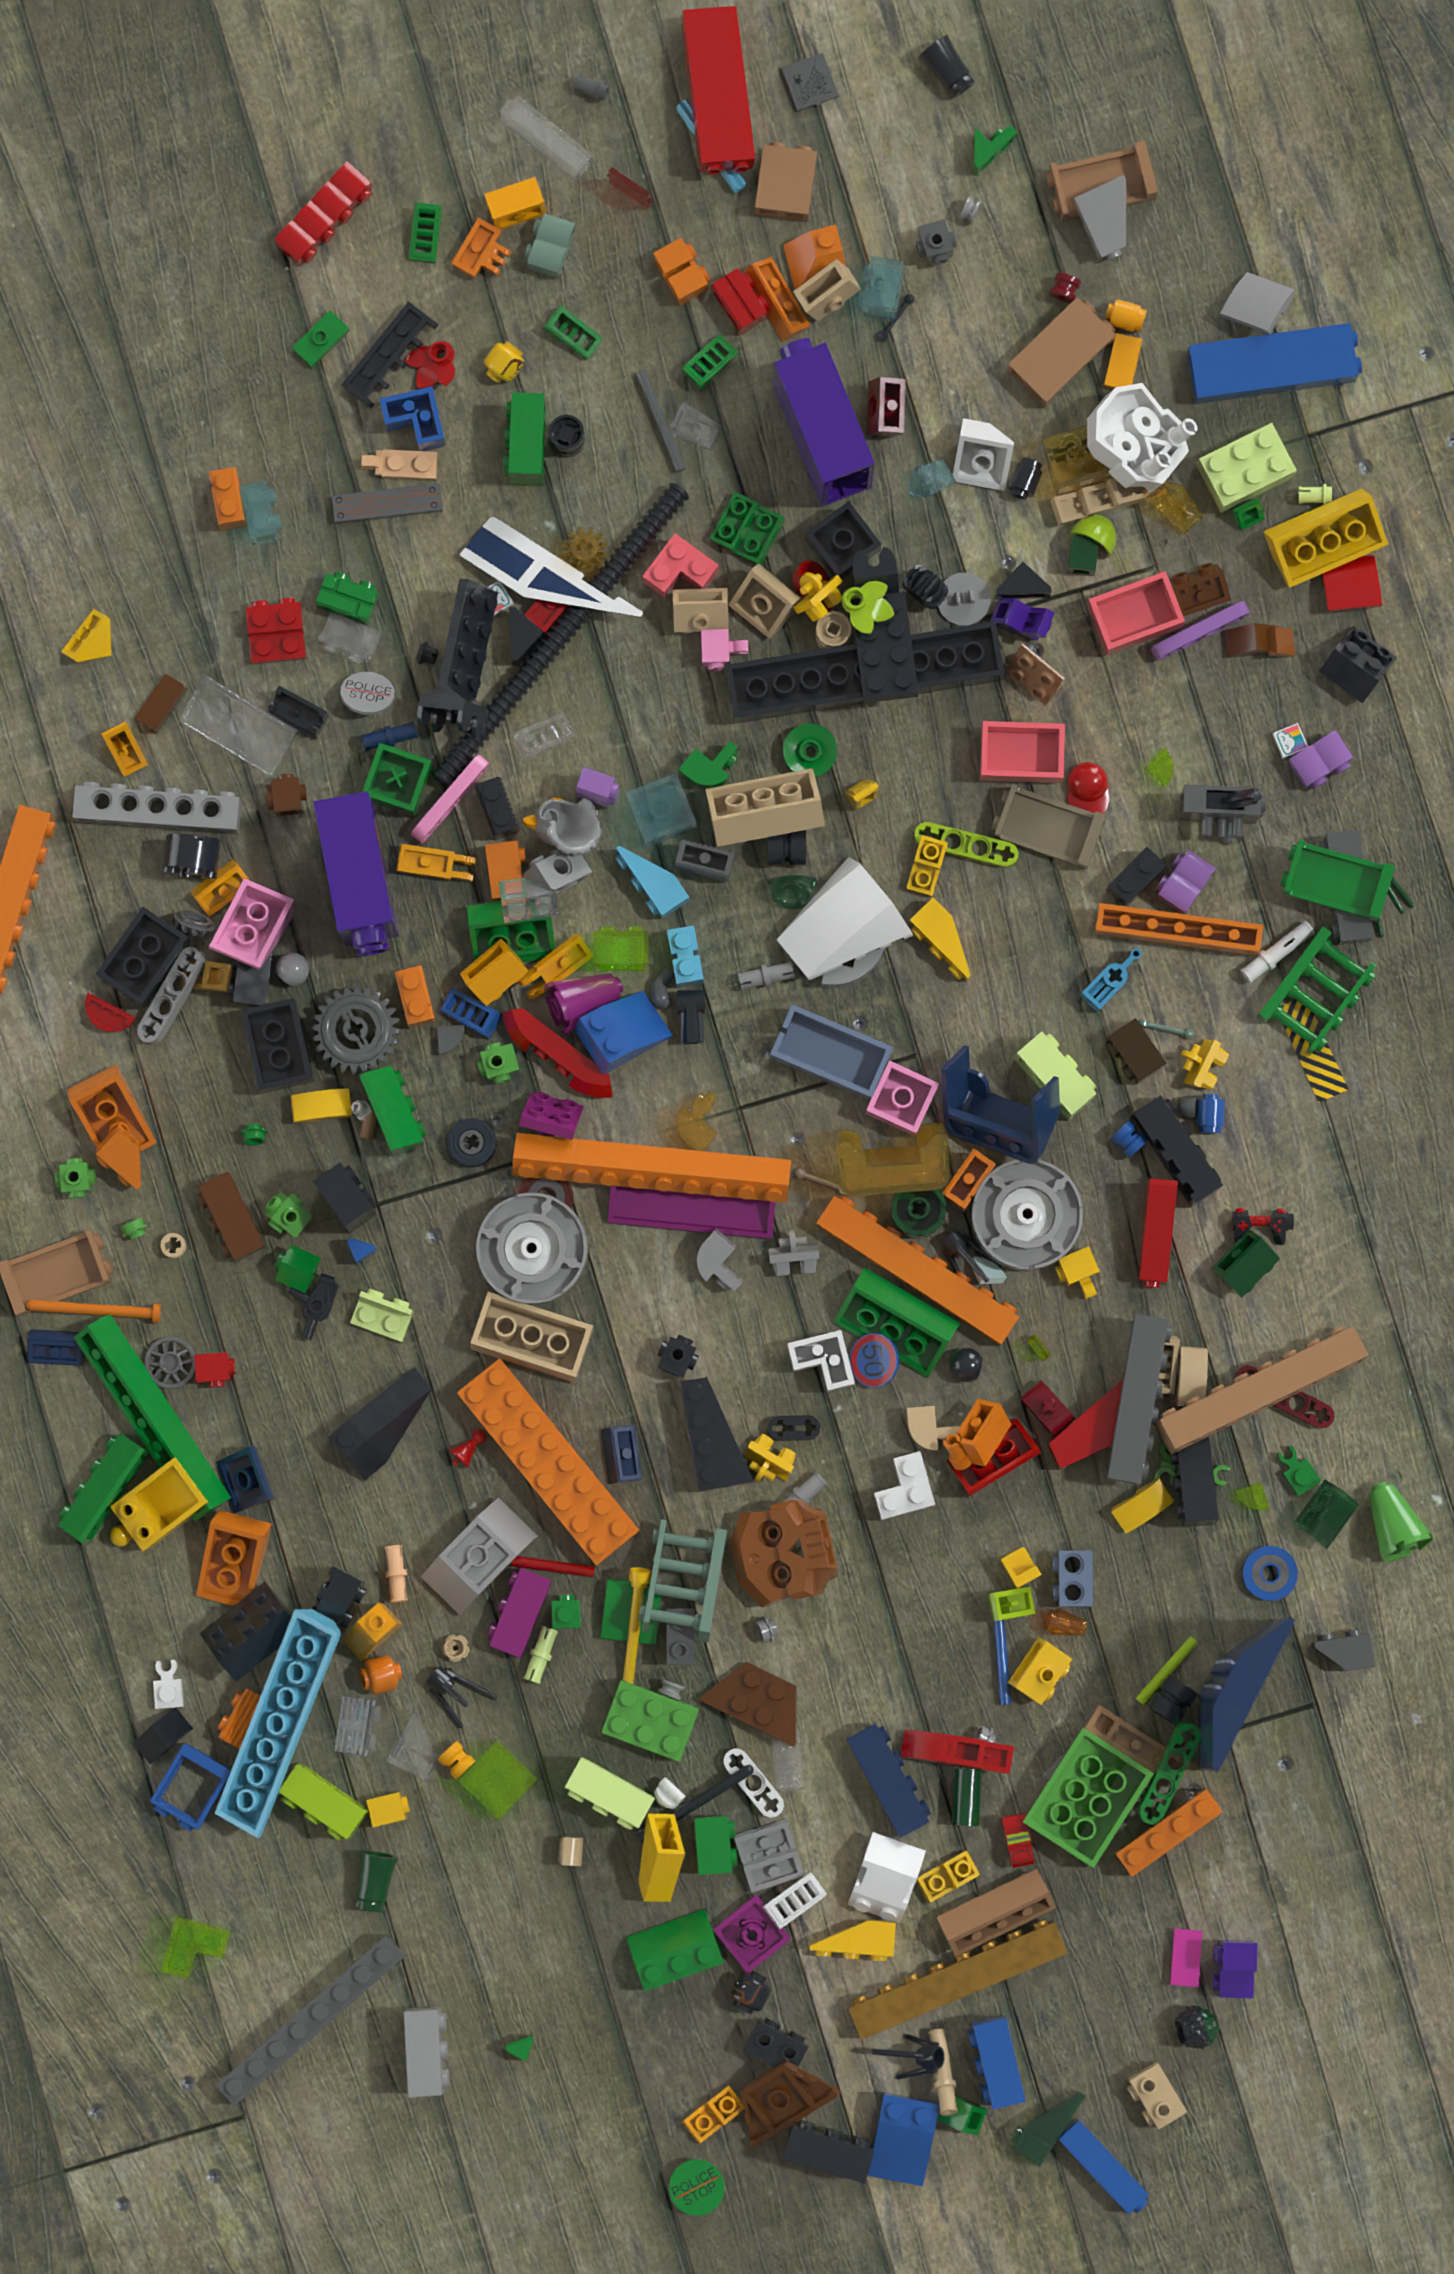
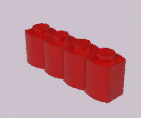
M346 162L314 195L311 201L298 212L294 219L282 229L274 239L275 245L297 265L301 266L304 262L308 264L316 256V248L322 243L327 244L336 233L334 229L340 223L344 225L351 219L354 214L352 211L354 207L359 203L363 205L372 195L371 182L351 164Z

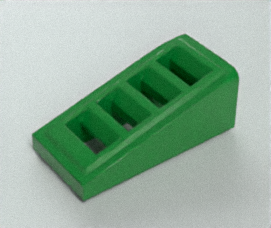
M415 203L409 260L436 263L443 212L442 206ZM421 214L435 216V219L420 216ZM419 225L434 226V230L419 229ZM418 236L433 238L432 241H424L417 239ZM416 247L432 248L431 253L416 251Z
M562 305L555 309L542 327L545 332L585 360L590 358L604 339ZM562 317L565 321L557 329L555 324ZM569 324H572L574 327L566 336L563 332ZM580 330L583 334L575 343L572 339ZM589 336L592 340L584 350L580 346Z
M719 334L682 368V373L702 391L739 352ZM718 344L729 353L726 357L716 348ZM711 351L721 360L719 363H716L708 355ZM703 359L713 367L711 370L701 362ZM696 366L706 374L704 377L694 370Z

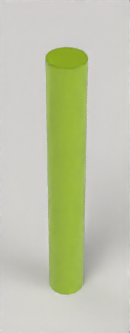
M1190 1636L1135 1699L1144 1706L1160 1688L1168 1674H1172L1198 1645V1642Z

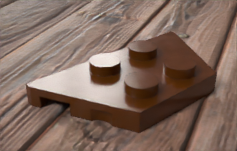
M744 1663L699 1699L700 1702L793 1748L797 1745V1687L753 1664Z
M787 2060L742 2087L740 2094L742 2105L746 2111L744 2115L750 2132V2146L752 2148L758 2146L839 2096L840 2090Z

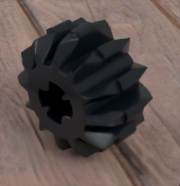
M918 564L907 572L902 581L903 588L906 589V592L912 598L917 600L919 604L921 603L926 608L933 610L942 604L949 591L948 587L937 575L925 566Z

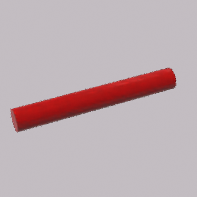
M517 1556L511 1563V1566L586 1577H594L595 1566Z

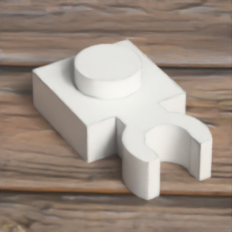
M171 1660L172 1667L167 1672L162 1669L161 1661L156 1662V1671L161 1675V1680L153 1681L155 1709L184 1707L182 1679H174V1674L178 1668L176 1660Z

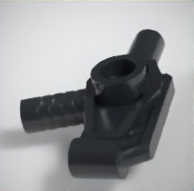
M321 1273L317 1287L312 1295L292 1287L289 1290L288 1294L305 1304L302 1313L307 1317V1321L301 1336L302 1338L312 1341L318 1321L321 1322L329 1317L339 1285L334 1280L335 1277Z

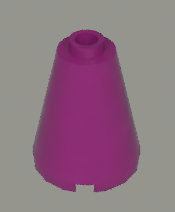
M611 973L551 981L544 985V990L549 989V996L545 997L548 1010L555 1025L563 1026L564 1030L560 1032L564 1035L576 1029L579 1018L603 1005L619 1000L621 998L620 993L623 992V986L619 977H614Z

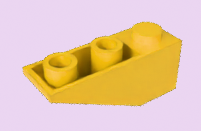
M933 897L910 919V930L919 941L924 939L931 946L929 951L939 961L943 958L950 965L948 970L958 980L963 978L967 982L971 974L953 916Z
M865 1920L810 1944L809 1950H815V1956L831 1957L832 1952L843 1953L842 1958L859 1959L860 1954L871 1955L870 1960L887 1961V1956H894L896 1922Z

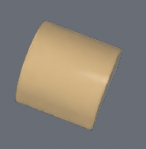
M561 1836L558 1863L566 1866H581L583 1838Z

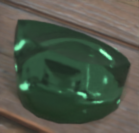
M783 875L771 878L767 882L772 899L778 906L785 909H798L807 905L812 899L816 878L808 875Z

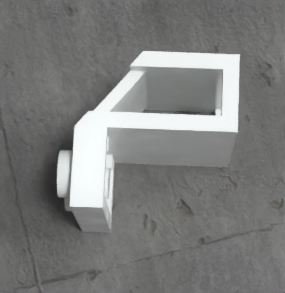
M873 1832L847 1905L854 1907L860 1912L878 1915L886 1921L900 1923L906 1911L926 1851Z

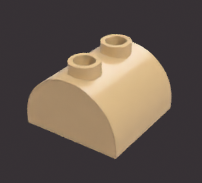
M757 564L750 570L729 603V606L771 639L794 613L795 609L793 607L801 598L763 566Z

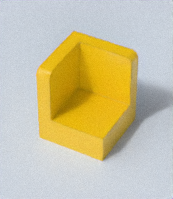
M1024 1547L1000 1559L1016 1589L1041 1575L1038 1567L1034 1565Z

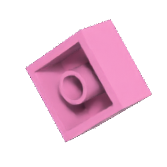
M889 1061L865 1114L916 1136L939 1083Z

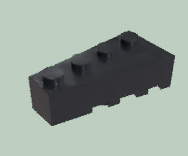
M1159 1096L1135 1111L1131 1116L1142 1133L1149 1139V1144L1171 1178L1178 1181V1189L1192 1208L1217 1192L1223 1184L1218 1173L1207 1162L1206 1155L1201 1147L1195 1145L1190 1136L1192 1134L1183 1121L1180 1123L1175 1116L1177 1111L1168 1098L1164 1100L1162 1096Z

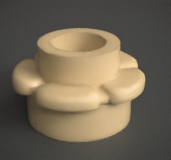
M462 1635L448 1636L445 1639V1644L442 1646L443 1655L449 1657V1660L452 1662H459L461 1658L467 1657L469 1654L467 1639ZM455 1645L458 1646L457 1651L453 1650V1647Z

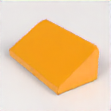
M233 859L218 870L216 880L206 879L193 888L190 893L206 914L211 917L234 899L244 878L247 880L249 878Z

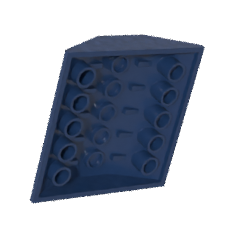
M1292 1617L1272 1620L1224 1655L1222 1659H1216L1210 1671L1214 1676L1210 1683H1204L1197 1697L1201 1699L1198 1711V1729L1201 1734L1198 1744V1768L1201 1770L1219 1772L1296 1621Z

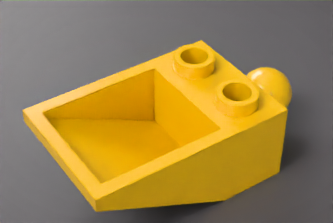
M176 1457L111 1506V1509L122 1522V1524L114 1526L110 1531V1540L114 1545L119 1547L126 1546L133 1538L142 1551L151 1549L208 1503Z

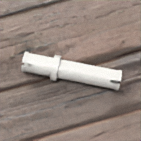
M1304 920L1269 949L1260 951L1256 959L1240 970L1241 974L1251 984L1268 969L1273 970L1277 962L1295 950L1310 936H1313L1315 934L1314 929ZM1290 940L1293 941L1288 946L1284 947V945L1287 944Z

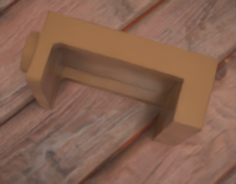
M778 142L763 145L755 215L808 222L817 151H812V148L807 146H797L796 149L787 148L785 144Z

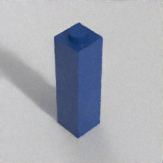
M1078 2118L1057 2137L1128 2214L1132 2211L1138 2213L1148 2203L1146 2198L1149 2194Z

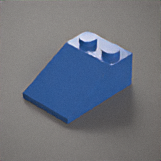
M644 991L595 1009L579 1018L575 1029L576 1034L603 1075L673 1036Z
M883 2092L873 2144L874 2154L868 2176L923 2186L938 2116V2102Z

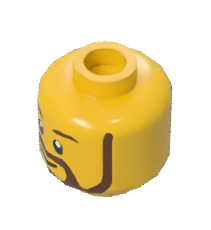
M508 341L504 344H495L484 360L485 366L489 369L486 374L498 383L501 380L511 382L524 365L523 352Z

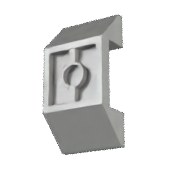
M498 1497L437 1557L421 1578L461 1616L485 1588L537 1538V1535Z

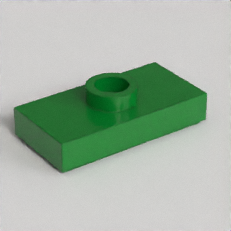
M329 310L292 349L313 368L350 329Z

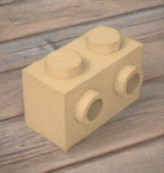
M1157 2062L1128 2078L1131 2085L1127 2089L1134 2101L1140 2100L1145 2107V2110L1141 2113L1149 2126L1155 2124L1158 2129H1161L1187 2113V2110Z

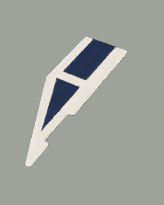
M495 517L487 520L460 553L461 557L524 597L638 617L643 615L641 610L622 598L617 597L613 600L582 580L583 573Z

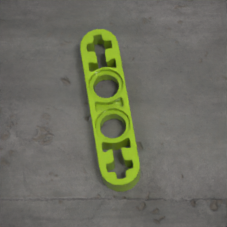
M931 822L920 823L914 832V839L918 845L921 839L919 832H924L925 828L931 829L930 834L935 836L939 835V831H943L941 841L944 842L948 835H957L961 840L960 846L956 849L947 847L945 854L1001 868L1012 867L1018 859V850L1014 844ZM977 841L984 842L987 845V852L982 856L975 855L972 852L973 843ZM992 844L997 845L995 851L1003 852L1005 848L1010 849V854L1014 855V858H1009L1007 862H1004L1001 855L994 854V860L989 859Z

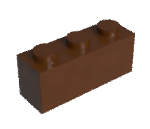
M225 1172L198 1186L201 1193L197 1194L202 1207L204 1209L209 1207L213 1215L209 1219L212 1228L216 1234L221 1232L225 1242L221 1243V1246L227 1258L233 1257L238 1262L266 1248L229 1172Z

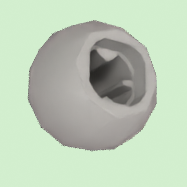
M286 953L275 964V973L289 986L302 984L309 975L310 967L308 961L298 953Z

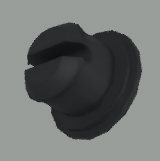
M427 641L419 647L416 656L419 665L423 662L431 665L436 662L435 657L438 656L439 651L429 647Z

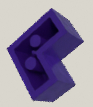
M1219 1940V1946H1214L1213 1961L1218 1964V1974H1213V1991H1218V1997L1254 1999V1972H1257L1258 1943L1247 1940Z

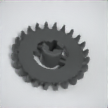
M356 985L353 993H351L348 986H345L343 995L338 990H334V1000L326 996L325 1000L328 1005L317 1006L322 1015H313V1019L318 1021L319 1024L311 1026V1030L319 1032V1034L312 1037V1041L321 1042L315 1051H326L322 1061L332 1058L330 1065L332 1069L340 1063L341 1073H345L349 1066L353 1075H356L358 1067H361L363 1073L367 1072L369 1064L374 1070L378 1069L377 1060L387 1064L384 1054L394 1055V1051L389 1046L399 1045V1041L393 1038V1035L401 1034L400 1029L393 1027V1025L400 1022V1019L391 1018L396 1012V1008L386 1009L390 1000L385 999L380 1002L381 992L379 991L371 996L370 987H367L364 993H361L359 985ZM352 1010L364 1011L373 1018L376 1032L370 1044L367 1042L369 1036L368 1025L362 1018L354 1017ZM347 1014L350 1015L353 1023L356 1024L358 1028L363 1026V1028L360 1030V1036L365 1045H362L360 1039L356 1037L355 1034L349 1035V1033H351L353 1030L352 1024L349 1018L347 1017ZM342 1015L346 1020L343 1025L344 1035L349 1042L359 1045L360 1049L358 1050L343 1046L337 1039L336 1024Z

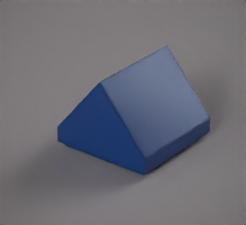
M353 1238L348 1239V1245L357 1264L376 1253L377 1248L375 1245Z

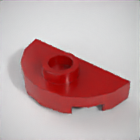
M89 992L87 993L85 999L86 1014L90 1022L99 1030L109 1033L121 1032L129 1028L137 1019Z

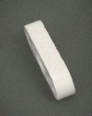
M738 1748L729 1750L724 1757L725 1768L730 1774L739 1770L737 1766L733 1768L729 1766L731 1762L729 1756L733 1753L736 1756L741 1754L744 1757L741 1763L743 1766L750 1764L753 1767L754 1772L752 1775H758L761 1778L762 1786L757 1791H750L746 1787V1779L738 1784L763 1815L767 1817L778 1816L784 1808L782 1797L743 1750ZM766 1786L771 1790L766 1793L771 1800L777 1798L779 1801L776 1804L778 1808L776 1812H773L771 1809L768 1811L764 1809L766 1802L762 1797L759 1801L754 1798V1796L761 1794Z

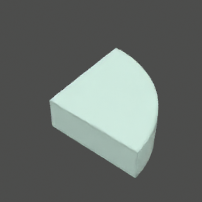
M973 1257V1260L989 1278V1282L986 1283L974 1271L979 1284L1004 1283L1007 1277L999 1266L985 1258Z

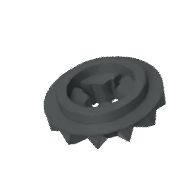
M188 910L176 912L172 919L177 929L191 936L195 935L200 938L211 937L216 930V926L211 919L198 912Z

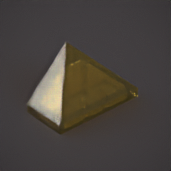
M1168 480L1145 498L1148 503L1183 534L1187 533L1203 517V513L1184 486Z

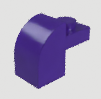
M999 598L990 622L996 621L997 627L1014 635L1038 641L1039 637H1046L1047 632L1051 628L1055 612L1047 608L1030 607L1015 598Z

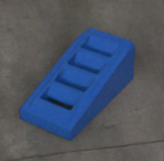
M454 987L451 988L439 1009L443 1014L489 1039L502 1019L501 1013ZM458 997H460L462 1000L454 1013L451 1010ZM470 1003L471 1006L468 1009L465 1017H461L467 1004ZM478 1008L481 1009L475 1022L472 1023L471 1020L473 1019Z

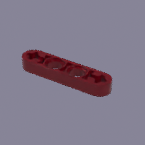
M1250 1365L1243 1366L1238 1369L1235 1378L1240 1376L1241 1373H1247L1248 1371H1251L1253 1375L1258 1372L1257 1368ZM1302 1391L1293 1395L1303 1398L1305 1405L1301 1411H1293L1290 1408L1289 1401L1291 1397L1272 1405L1319 1429L1330 1426L1335 1417L1334 1411L1329 1405ZM1310 1401L1315 1404L1311 1409L1320 1412L1322 1409L1326 1410L1325 1415L1329 1417L1328 1421L1318 1423L1316 1422L1318 1417L1312 1413H1309L1308 1418L1303 1416L1309 1409Z

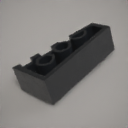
M704 1377L680 1382L699 1492L754 1483L708 1378Z
M332 1565L328 1573L331 1577L321 1587L316 1599L318 1602L311 1609L333 1620L339 1630L342 1627L347 1629L354 1616L350 1612L355 1602L360 1604L367 1592V1589L364 1588L366 1582ZM339 1638V1640H338V1642H337V1645H336V1647H335V1650H336V1648L338 1647L341 1638Z

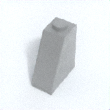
M1124 175L1072 199L1098 259L1105 256L1108 261L1122 254L1120 249L1126 246V179Z

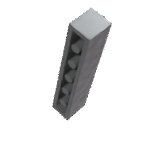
M1135 1314L1133 1316L1106 1476L1108 1480L1140 1485L1142 1479H1147L1149 1463L1144 1462L1146 1452H1151L1154 1436L1149 1435L1151 1424L1156 1425L1158 1408H1154L1155 1397H1161L1163 1381L1158 1379L1160 1370H1165L1168 1354L1163 1353L1165 1342L1170 1343L1172 1327L1168 1326L1169 1319Z

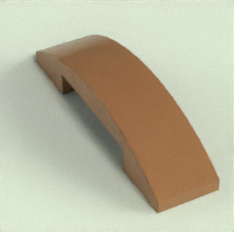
M1099 1704L1084 1727L1153 1773L1166 1747ZM1176 1753L1171 1754L1168 1758L1169 1767L1172 1769L1180 1767L1182 1757ZM1189 1763V1765H1188V1767H1187V1769H1186V1771H1185V1773H1184V1775H1183L1181 1781L1183 1780V1778H1184V1776L1186 1775L1187 1771H1188L1189 1768L1191 1767L1192 1763Z

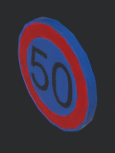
M869 1333L861 1336L854 1343L850 1352L852 1374L858 1382L866 1387L879 1388L887 1385L895 1377L899 1368V1354L892 1340L880 1333Z

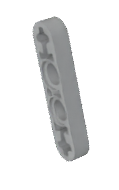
M187 947L179 954L138 1026L137 1034L142 1041L154 1045L164 1039L205 967L206 956L201 950ZM190 956L197 960L195 965L188 961ZM183 968L186 971L191 972L190 975L180 972L181 969ZM178 977H183L184 987L180 991H175L173 988L174 980ZM168 1000L171 1004V1009L167 1014L162 1015L159 1011L160 1004ZM154 1016L162 1019L163 1022L159 1023L157 1020H154ZM149 1027L156 1031L154 1036L147 1032Z

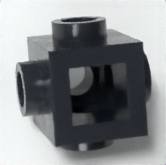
M679 1334L677 1339L670 1337L669 1342L663 1340L657 1356L662 1357L658 1369L684 1379L687 1370L693 1371L699 1355L695 1354L696 1347L692 1346L693 1340ZM677 1351L683 1353V1358L680 1360L673 1358V1354Z

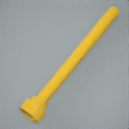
M640 1567L630 1568L629 1573L633 1595L623 1680L634 1683L641 1623L638 1620L640 1608L643 1605L644 1588L648 1587L652 1576L650 1569Z

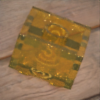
M1087 425L1042 439L1049 475L1057 496L1077 492L1081 488L1104 483L1110 479L1111 474L1108 472L1110 468L1096 460L1087 447Z

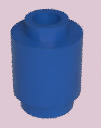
M1203 1094V1099L1197 1100V1126H1199V1133H1221V1127L1224 1126L1225 1100H1219L1218 1094Z

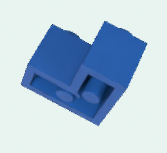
M433 387L379 399L387 432L414 426L419 451L446 446Z

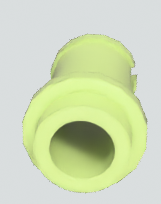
M1323 484V487L1299 486V504L1323 503L1325 505L1332 501V487H1326V484Z

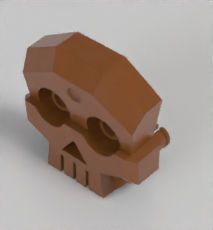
M795 1499L773 1504L770 1510L740 1512L730 1542V1550L738 1583L761 1607L770 1606L789 1597L796 1600L822 1594L828 1581L837 1576V1562L826 1514L822 1509L812 1508L802 1499ZM774 1528L778 1530L777 1538L772 1535ZM800 1546H802L803 1552L798 1550ZM782 1569L787 1571L786 1579L781 1576Z

